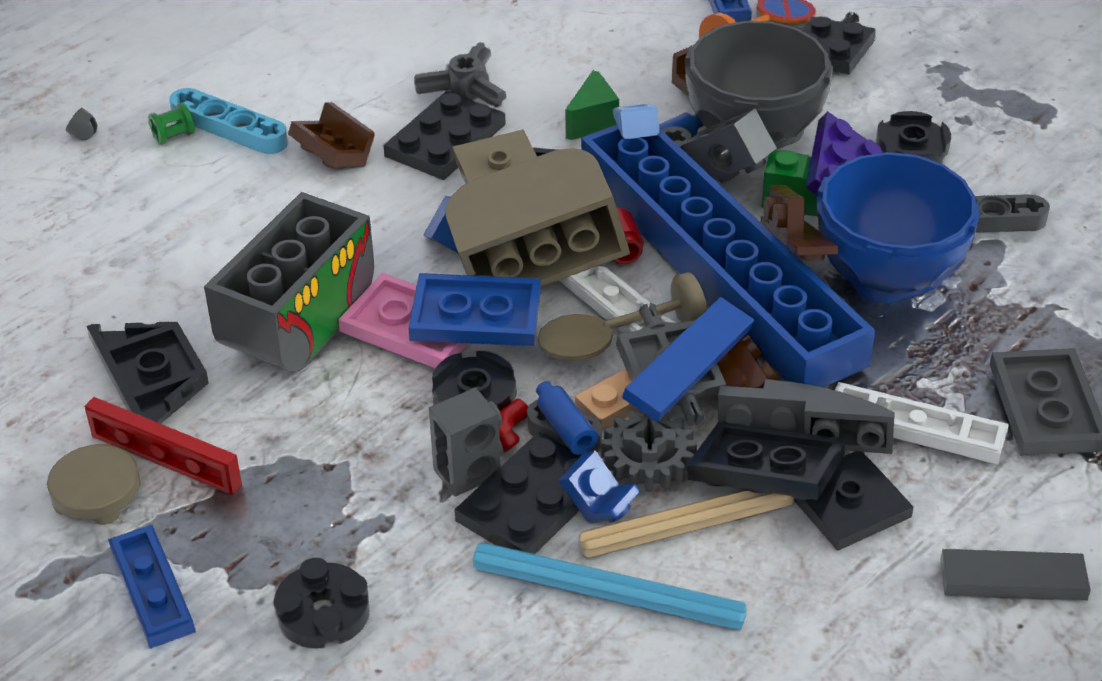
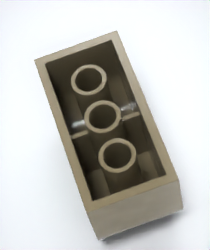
M571 148L555 150L475 179L460 187L450 197L446 205V218L467 275L541 279L542 287L630 254L611 190L596 158L584 150Z

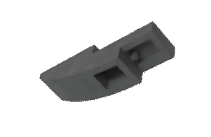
M765 379L764 389L720 386L718 393V422L841 438L845 440V451L892 454L895 412L873 402L840 391L789 381Z

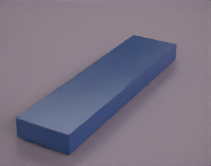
M720 297L625 388L622 398L655 422H658L751 330L754 319Z

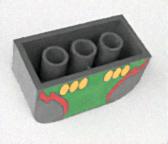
M301 192L204 286L212 333L215 340L224 346L290 372H297L305 368L340 331L338 319L372 283L374 253L370 216Z

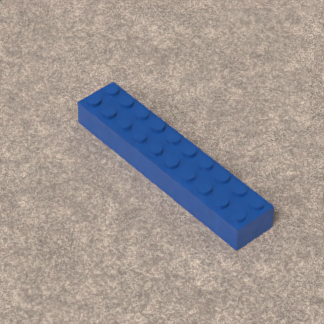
M614 125L581 138V150L592 154L598 161L613 195L616 208H623L632 213L641 235L680 274L690 272L695 276L702 288L706 301L710 305L722 297L754 319L752 328L747 334L750 335L763 353L761 356L785 381L824 388L870 367L875 329L660 128L659 134L654 136L624 139L618 126Z

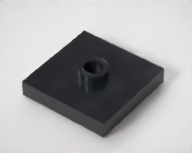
M854 451L842 458L818 500H798L794 498L795 503L837 551L911 518L914 508L865 453L860 451Z

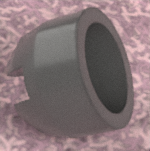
M80 108L69 121L65 131L78 139L85 140L96 133L98 124L91 113L84 108Z

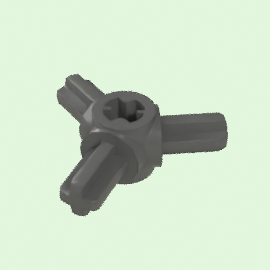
M482 42L473 46L468 54H460L453 57L449 64H446V70L420 73L414 77V87L417 94L449 90V92L456 93L470 100L480 98L495 108L502 106L503 100L506 99V92L489 81L485 65L491 56V50L486 48L485 43Z

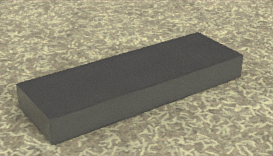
M942 549L940 562L944 593L948 596L1088 600L1091 591L1083 553Z

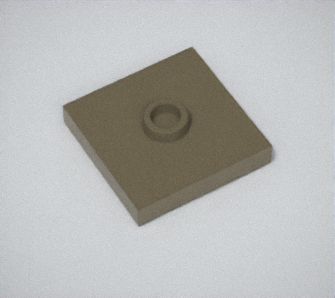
M524 129L453 146V157L465 184L537 157Z

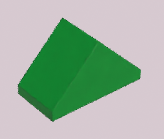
M593 70L565 109V139H579L617 125L613 116V109L619 107V98L600 72Z

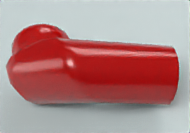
M519 398L500 410L502 425L499 426V440L504 453L519 443L520 438L513 431V428L527 418L528 406Z

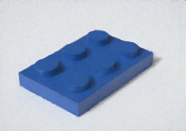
M419 273L408 328L409 340L535 346L541 279Z

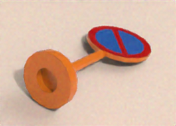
M758 0L756 9L762 16L750 21L770 22L773 20L786 24H802L808 22L812 16L815 17L816 9L813 4L806 0ZM724 13L706 16L699 28V38L719 26L736 22Z

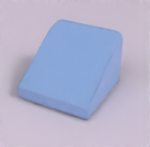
M644 103L615 107L613 109V116L624 139L659 134L658 110L655 105Z

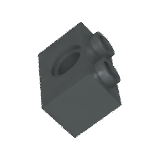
M755 108L702 130L682 145L686 153L714 180L719 179L720 183L733 179L740 174L742 169L748 174L761 168L767 163L765 157L776 149Z

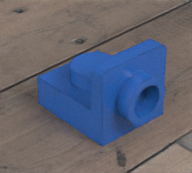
M596 451L585 452L558 480L588 523L603 520L613 522L622 518L631 508L629 503L640 492L635 483L619 485Z

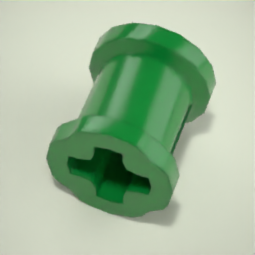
M183 102L177 104L176 109L159 115L154 112L148 115L151 132L159 145L166 143V139L182 133L190 135L195 132L193 118L188 107ZM177 121L176 124L166 127V124Z

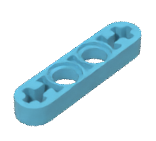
M192 88L179 89L170 95L171 110L176 109L177 104L185 103L193 118L194 126L266 154L281 152L288 146L286 126L278 120ZM240 125H248V126H245V127H236V126H240Z

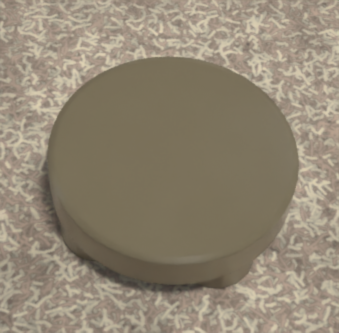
M106 444L84 446L69 452L55 463L47 479V488L56 513L74 519L94 520L100 525L116 521L120 515V510L133 500L140 485L137 464L131 454L122 448Z

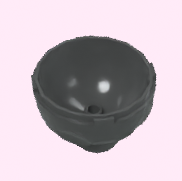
M741 21L719 26L702 35L694 46H690L685 58V77L688 95L694 112L706 128L755 108L776 146L775 150L791 145L801 139L804 129L823 111V106L831 87L833 66L828 59V53L817 39L798 28L775 22Z

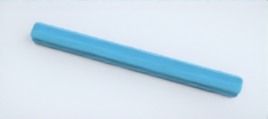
M479 543L473 556V566L477 570L731 629H741L746 617L747 607L742 601L488 543Z

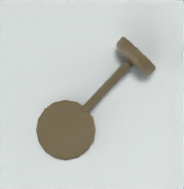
M690 272L676 275L671 282V301L656 305L659 315L675 310L681 323L697 320L707 310L702 288L698 280ZM639 311L606 321L585 314L560 316L549 321L540 329L538 343L540 349L549 357L564 361L590 359L603 353L610 346L613 338L611 329L643 319Z

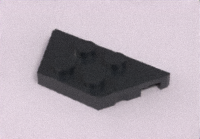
M177 321L157 322L155 324L125 323V331H102L100 324L88 325L89 338L128 411L161 424L209 384L207 371Z

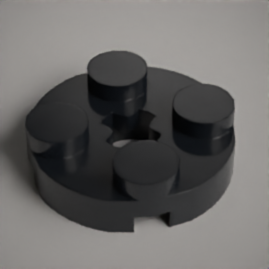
M902 111L892 114L890 121L883 123L882 120L879 123L876 134V143L884 152L918 155L941 164L943 163V158L949 152L951 131L944 122L941 123L940 127L932 122V115L917 111Z
M476 351V357L462 358V352L451 355L444 359L433 372L432 395L434 405L473 389L467 386H475L479 383L482 386L477 388L478 391L488 402L493 401L499 411L516 398V379L511 364L503 357L492 352Z
M318 557L305 560L301 564L300 569L288 575L279 585L273 600L275 615L283 635L297 645L313 649L325 648L324 642L333 641L338 638L340 644L351 640L364 628L370 615L366 579L345 565L327 563L324 559ZM319 600H330L332 604L331 607L323 605L318 610L313 609L314 603Z

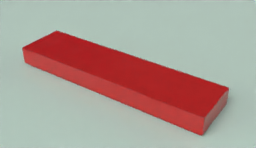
M93 397L84 406L92 437L228 494L234 495L242 486L236 454L96 397Z

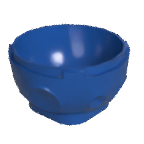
M885 152L859 156L838 166L829 177H824L817 194L818 230L822 236L838 245V254H826L827 258L862 297L876 303H894L932 291L941 285L942 281L953 274L965 262L981 214L976 203V197L965 179L944 164L907 153Z

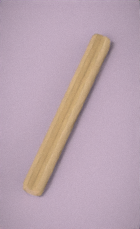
M746 489L582 531L579 534V546L583 556L591 558L788 507L794 503V498L790 495L770 492L753 493Z

